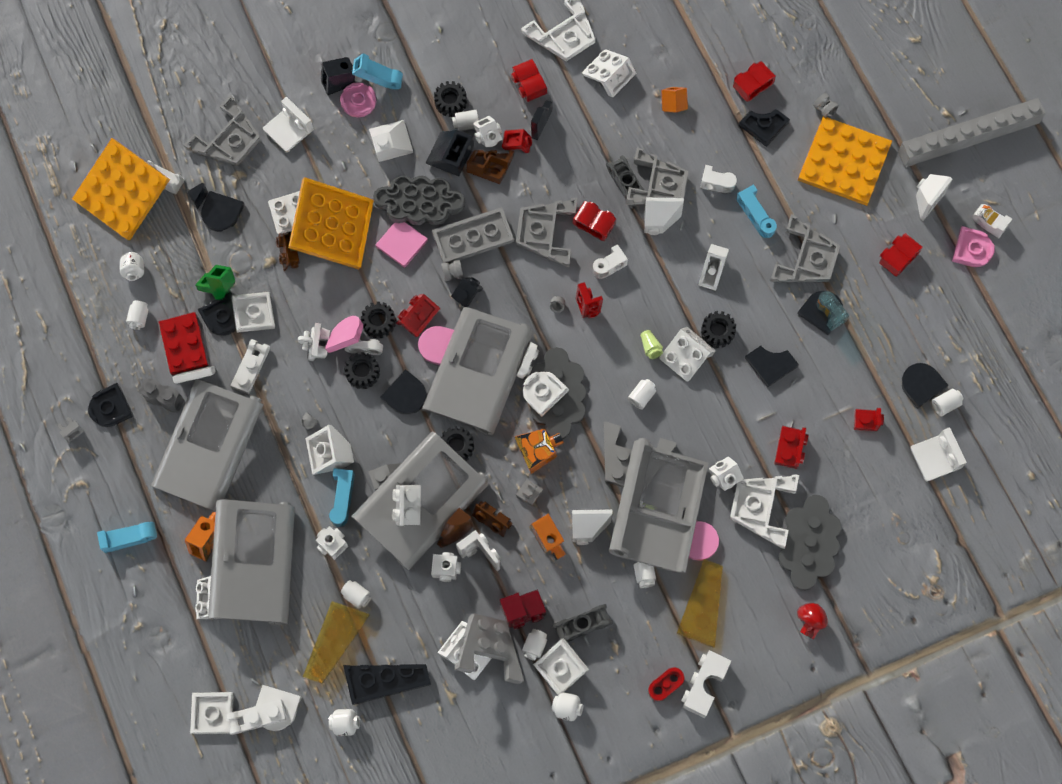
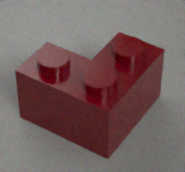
M538 589L521 596L518 592L500 599V605L509 629H520L525 626L526 622L532 621L535 623L544 619L543 616L546 615V609Z

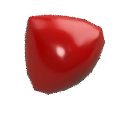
M816 603L804 604L798 608V619L805 622L800 632L814 640L819 630L828 626L826 612Z

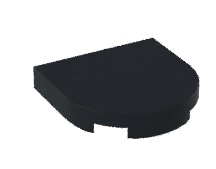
M209 191L201 210V217L209 229L221 232L236 224L245 204L243 201Z
M818 291L807 299L797 314L826 335H829L843 315V304L834 293ZM821 304L827 307L830 312L828 317L817 307Z
M231 292L227 293L224 298L216 299L197 309L207 328L216 335L225 336L236 331Z
M916 363L909 366L902 376V389L917 409L949 386L932 366L925 363Z
M405 369L380 398L400 414L417 413L423 408L425 403L426 389L420 380Z
M118 383L96 392L88 406L90 418L102 427H112L133 417Z

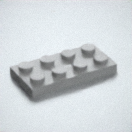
M502 207L432 230L443 263L448 264L514 243V237Z

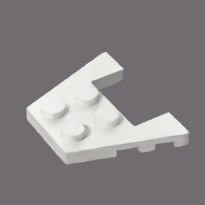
M564 0L565 6L573 16L548 32L544 33L533 20L521 28V33L564 61H568L595 43V37L580 0Z
M799 475L741 480L736 486L730 519L780 548L785 549L789 530L769 526L768 524L775 490L795 494Z

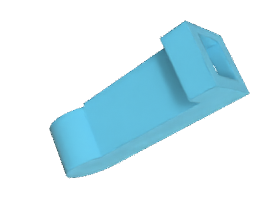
M364 53L354 59L352 75L385 88L397 90L402 87L403 73L401 71L390 69L372 61Z
M753 184L739 192L736 200L758 233L764 238H770L774 235L777 224L773 219L769 218L755 197L758 190Z
M334 468L333 478L338 482L334 508L330 511L329 518L334 526L342 527L347 523L355 474L353 470Z
M144 522L139 525L107 532L105 530L99 531L97 536L100 549L104 553L154 540L157 538L155 522Z

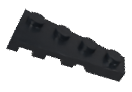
M426 664L343 665L352 705L431 685Z

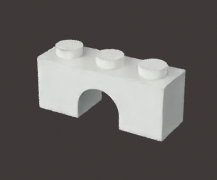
M710 650L707 655H702L698 663L701 666L699 673L694 672L690 681L693 686L690 691H685L681 700L684 702V709L703 718L707 716L715 697L705 692L703 683L709 678L722 682L731 660Z

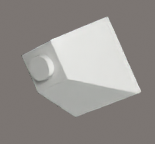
M404 120L369 129L378 162L413 153Z
M930 174L926 180L923 178L919 182L916 199L921 220L924 221L945 195L953 180L951 177Z
M646 197L644 233L650 235L663 234L681 217L684 198Z
M327 425L305 438L312 475L330 472L334 468L343 469L354 463L351 444L332 425Z
M612 509L572 510V542H577V545H587L588 542H593L611 523Z

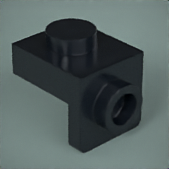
M473 277L463 278L451 297L462 306L468 307L476 294L483 290V287Z

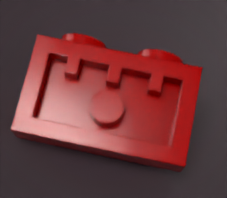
M585 282L578 284L575 299L582 318L598 316L601 313L602 296L593 298L592 291L586 287Z
M425 294L415 295L409 301L410 306L408 309L402 310L397 317L399 320L396 324L402 325L415 337L420 335L440 310V307Z
M786 426L781 427L774 464L797 469L799 464H803L805 453L802 452L803 445H807L809 434H805V427H802L801 430Z

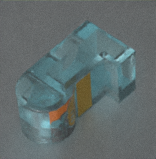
M824 291L819 295L817 308L824 312L829 319L827 326L831 331L847 322L849 314L833 293Z

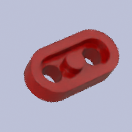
M669 668L650 684L648 688L650 698L654 701H662L683 684L684 673L679 668ZM675 675L678 680L672 682L670 676ZM655 688H660L662 693L657 695L654 691Z

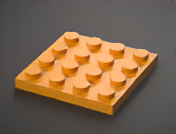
M823 116L797 181L867 206L892 140Z
M111 138L72 200L122 237L131 240L170 179L120 142Z
M304 177L301 183L288 248L359 270L362 265L374 200Z

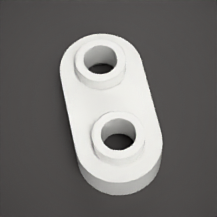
M359 339L358 343L345 347V351L354 354L365 352V354L380 355L383 352V344L376 339L361 341Z
M532 342L529 343L516 375L517 377L524 379L525 376L528 377L530 375L532 359L535 360L539 353L538 345Z

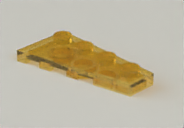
M704 559L677 634L715 648L723 566Z
M332 601L303 677L323 684L370 615Z

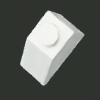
M711 244L699 280V286L716 291L729 249Z

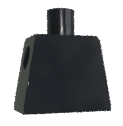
M348 57L321 63V83L327 96L355 83V75H352L353 65Z

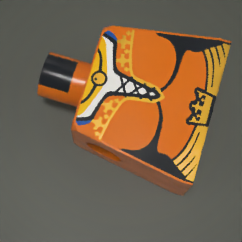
M545 429L515 436L531 474L557 457L554 448L564 444L560 433L548 437Z
M212 512L209 518L201 516L185 538L189 554L207 562L213 551L216 512Z
M549 514L529 526L545 553L550 551L555 560L566 555L560 545L564 542V539ZM547 536H551L554 539V542L549 543L547 541Z

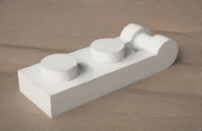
M251 339L245 356L230 385L231 388L250 394L269 353V345H261L258 341ZM255 350L260 352L259 356L254 355Z
M281 699L226 714L227 721L230 722L231 726L229 728L230 735L287 720ZM243 718L244 724L239 725L237 719Z

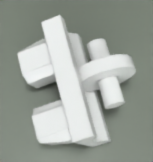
M315 323V326L311 329V337H309V331H304V336L298 337V343L303 344L302 350H308L309 345V361H314L315 358L325 359L327 356V350L325 346H319V340L327 342L330 330L321 328L320 323Z

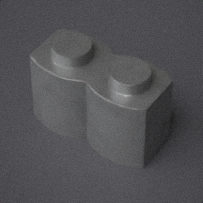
M145 379L139 389V392L148 402L162 405L168 411L178 412L184 401L175 388L162 386L154 379Z

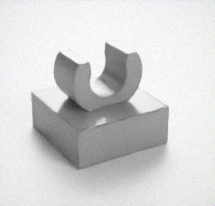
M67 417L69 425L63 427L59 423L58 427L61 430L59 433L70 443L83 433L84 430L75 420L73 421Z
M526 479L517 492L516 497L533 507L543 489Z

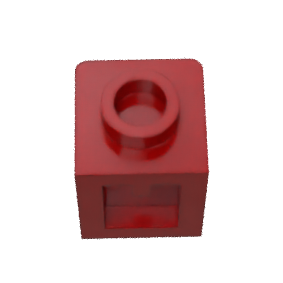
M524 129L504 131L502 143L504 150L521 149L525 153L530 152L532 137Z
M876 408V410L856 409L854 412V430L878 431L880 426L884 424V414H881V408Z

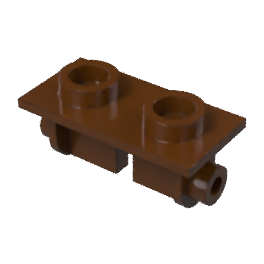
M291 232L279 234L276 237V246L280 249L279 262L283 265L284 271H286L288 266L298 268L300 263L298 251H291L288 248Z
M480 501L479 504H476L472 516L478 522L488 526L494 533L504 537L507 529H510L513 524L511 519L501 512L496 516L493 515L497 509L486 501Z

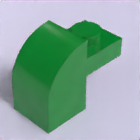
M215 265L209 273H205L195 286L198 291L212 293L214 298L219 300L224 298L234 286L235 277L231 267Z

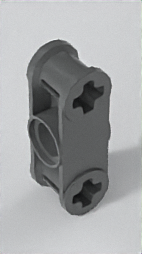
M624 155L612 163H606L609 174L615 180L625 200L627 199L629 187L644 190ZM623 180H630L632 183L625 184Z
M603 604L572 618L561 620L553 624L552 627L556 629L560 640L564 638L566 642H570L577 637L608 627L613 624V621L608 616L606 604ZM580 620H586L588 626L585 629H580L577 623Z

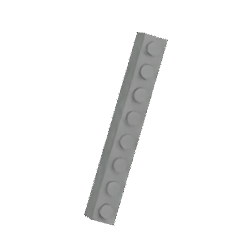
M1039 98L904 141L898 153L904 166L909 167L1040 124L1046 113Z

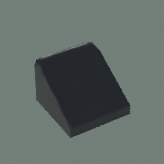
M204 183L188 191L197 209L208 194Z

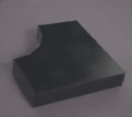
M546 100L542 107L537 108L531 120L532 139L538 141L552 112L551 101Z
M777 109L767 114H758L750 110L739 122L738 126L767 147L786 127L790 119Z
M759 346L745 356V359L767 387L799 366L788 350L781 353H773Z

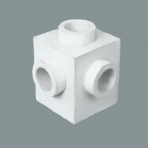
M490 116L473 123L476 130L474 135L479 144L481 143L485 147H493L502 140L500 135L502 129Z
M730 457L718 461L709 468L712 474L710 477L712 483L724 491L732 488L744 479L738 464Z
M329 526L317 534V549L324 556L328 554L335 560L348 547L346 541L342 539L344 535L337 528L333 530Z
M443 552L442 555L433 554L432 577L440 578L439 581L451 582V579L456 580L457 574L461 573V562H458L457 556L449 552Z

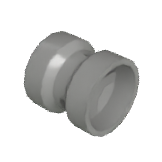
M827 93L818 97L813 104L817 110L822 112L825 118L833 115L839 107L835 101L832 102L830 100V96Z
M460 260L454 261L451 265L448 263L441 264L445 282L450 281L452 277L457 279L463 278Z

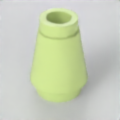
M650 330L642 332L640 336L645 355L649 359L660 357L663 354V346Z

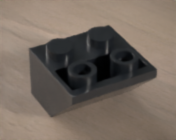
M458 130L440 132L426 164L460 176L474 147L473 136Z

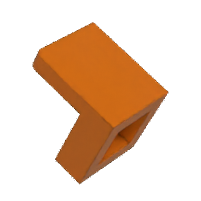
M669 87L661 90L662 110L664 112L677 113L688 109L687 88Z

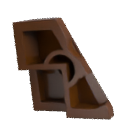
M474 150L467 161L466 172L500 184L510 166L515 151L509 150V153H497V150Z
M458 508L446 522L445 528L441 533L442 538L437 542V545L442 548L463 537L473 527L472 518L461 508Z

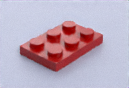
M196 312L158 321L171 375L209 366Z

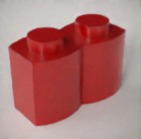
M533 59L512 67V80L515 84L518 83L520 87L518 88L519 94L522 98L525 97L527 102L547 94V86Z
M762 61L757 64L753 63L748 68V71L736 75L733 88L748 102L760 92L769 88L775 82L776 76Z
M586 201L583 202L573 218V225L604 242L616 224V218L613 213L602 211L595 203Z
M906 233L902 236L898 235L892 242L893 246L890 249L885 248L880 254L881 260L879 264L895 277L902 273L923 248Z

